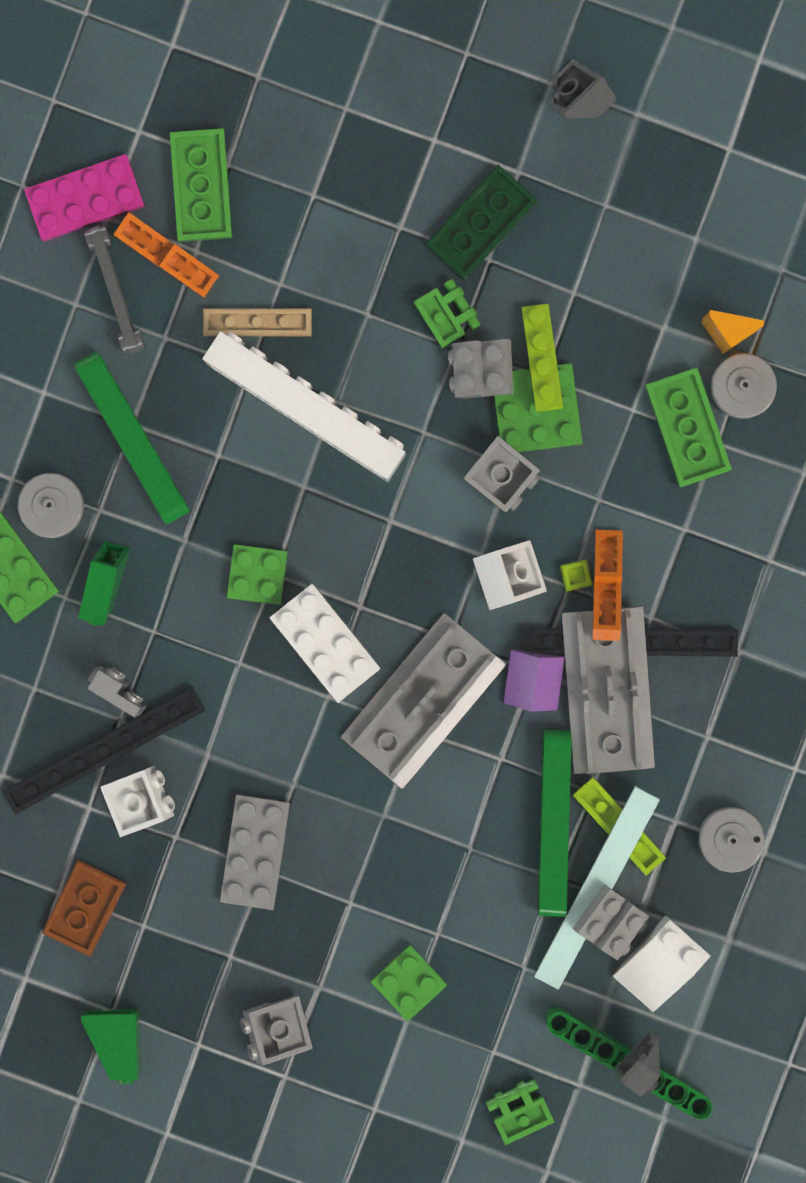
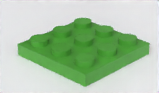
M572 363L557 365L563 409L535 412L530 369L512 371L514 394L494 396L499 437L518 453L583 444Z

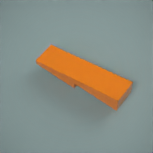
M129 212L112 235L203 298L219 277L217 273Z
M596 530L592 640L620 641L623 531Z

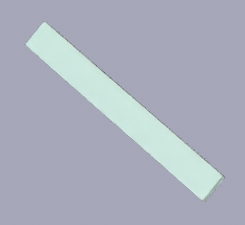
M637 786L634 787L538 967L535 978L559 990L586 939L572 928L604 884L613 889L660 798Z

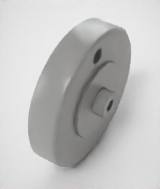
M750 353L735 354L726 358L715 369L710 383L711 396L716 406L724 414L737 419L753 418L763 413L772 404L777 391L776 376L771 366L761 357Z
M44 473L33 477L22 488L18 498V513L23 524L32 533L45 538H59L72 532L80 523L84 513V498L76 483L68 477L57 473Z
M729 806L713 811L704 819L699 829L698 844L703 857L709 864L720 871L736 873L750 868L758 861L764 849L765 836L760 822L754 815L742 808Z

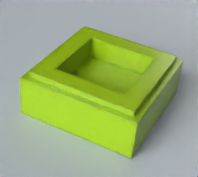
M587 559L560 565L566 592L593 586Z

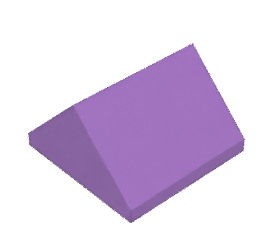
M511 649L504 703L531 712L557 710L565 656Z

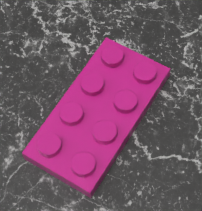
M127 154L24 189L43 242L145 207Z

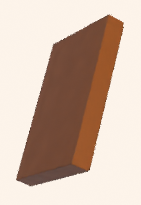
M78 859L42 934L91 957L127 882Z

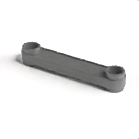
M105 225L89 228V230L84 231L90 251L96 252L122 332L117 334L124 355L139 352L145 348V344L139 328L134 329L108 250V246L112 245L108 230Z

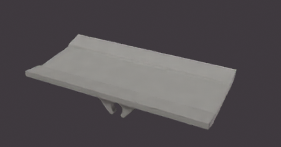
M643 606L621 608L620 641L592 640L593 611L562 613L574 774L655 768Z
M443 613L342 734L341 738L403 789L506 664L448 615Z

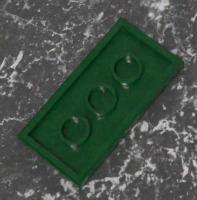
M498 164L425 245L459 277L466 281L533 208L538 200Z

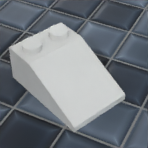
M665 915L612 976L654 1012L695 975L710 958V955Z

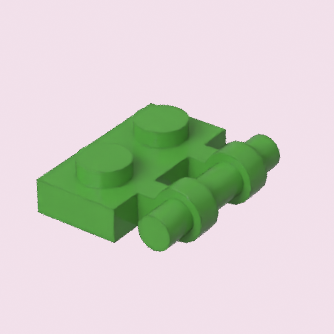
M453 279L444 284L449 292L442 297L439 290L435 288L414 301V305L442 349L465 335L460 326L463 323L467 322L471 330L481 326L476 317L478 315L474 307L470 308L463 296L465 294L463 289L458 287ZM453 301L462 313L457 317L453 315L448 306Z
M535 1078L526 1083L524 1081L516 1084L517 1087L505 1093L500 1091L494 1094V1098L486 1101L489 1111L499 1107L502 1111L501 1115L493 1119L505 1145L554 1123L543 1095L532 1100L530 1092L539 1089ZM522 1097L524 1104L510 1110L508 1103Z

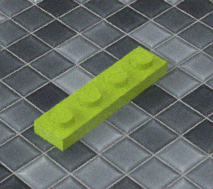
M549 304L522 307L535 412L563 409Z
M592 776L573 793V796L609 835L623 808ZM643 831L629 858L647 876L666 859V856Z

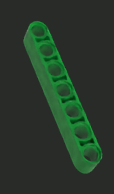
M96 350L74 363L73 365L165 524L168 525L189 513L188 505L99 352Z
M543 730L538 916L566 917L571 730Z
M553 1007L546 1013L545 1021L553 1035L612 1070L632 1050V1048L562 1007ZM557 1015L565 1017V1023L561 1027H554L551 1024L552 1019ZM580 1029H585L589 1032L588 1037L583 1041H578L574 1037L575 1033ZM604 1043L612 1045L611 1051L606 1055L598 1052L600 1045ZM660 1066V1077L657 1080L659 1083L651 1093L695 1119L703 1120L708 1118L712 1113L713 1107L707 1094ZM674 1085L682 1087L680 1094L677 1096L669 1095V1089ZM703 1099L705 1100L703 1108L699 1110L692 1108L695 1100Z

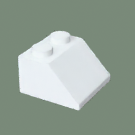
M530 540L473 558L489 610L547 592Z

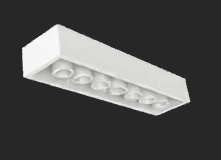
M221 331L202 358L209 367L378 477L389 482L405 457V451L402 450L404 445L391 436L388 440L380 435L381 430L368 421L365 425L357 420L358 415L344 406L342 410L335 406V400L321 391L318 395L311 391L313 387H311L312 385L299 376L296 380L289 376V370L276 361L273 365L268 363L266 355L252 346L248 350L244 347L245 343L242 342L243 340L229 331L227 335Z

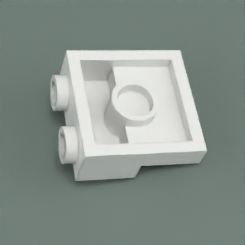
M155 765L100 787L120 837L163 822L174 816L175 803L170 796H166L163 788L165 784L164 775L161 771H156Z

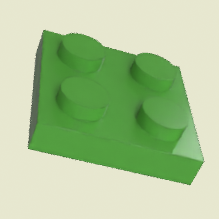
M234 545L227 598L281 605L288 551Z
M411 944L371 980V983L407 1022L447 986L444 979Z

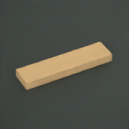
M203 309V336L217 337L220 331L225 335L230 331L238 337H312V309Z

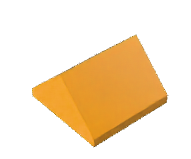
M710 310L702 318V324L722 354H724L762 328L764 320Z

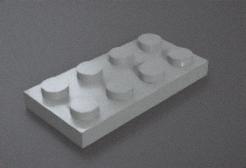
M240 794L236 795L220 902L274 910L290 802Z

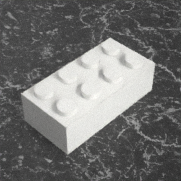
M314 584L308 586L270 617L337 703L381 669Z

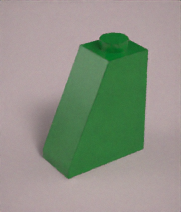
M108 541L103 542L90 563L78 616L79 619L85 620L91 625L105 626L111 616L131 548Z
M139 1009L85 1010L81 1015V1022L109 1079L118 1080V1084L134 1083V1080H138L141 1074Z

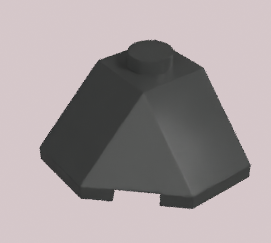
M572 60L553 78L552 86L555 90L554 96L550 98L549 107L566 119L598 118L617 98L601 75Z
M652 1029L614 1068L619 1080L640 1097L645 1093L650 1094L659 1083L657 1081L660 1077L659 1038Z

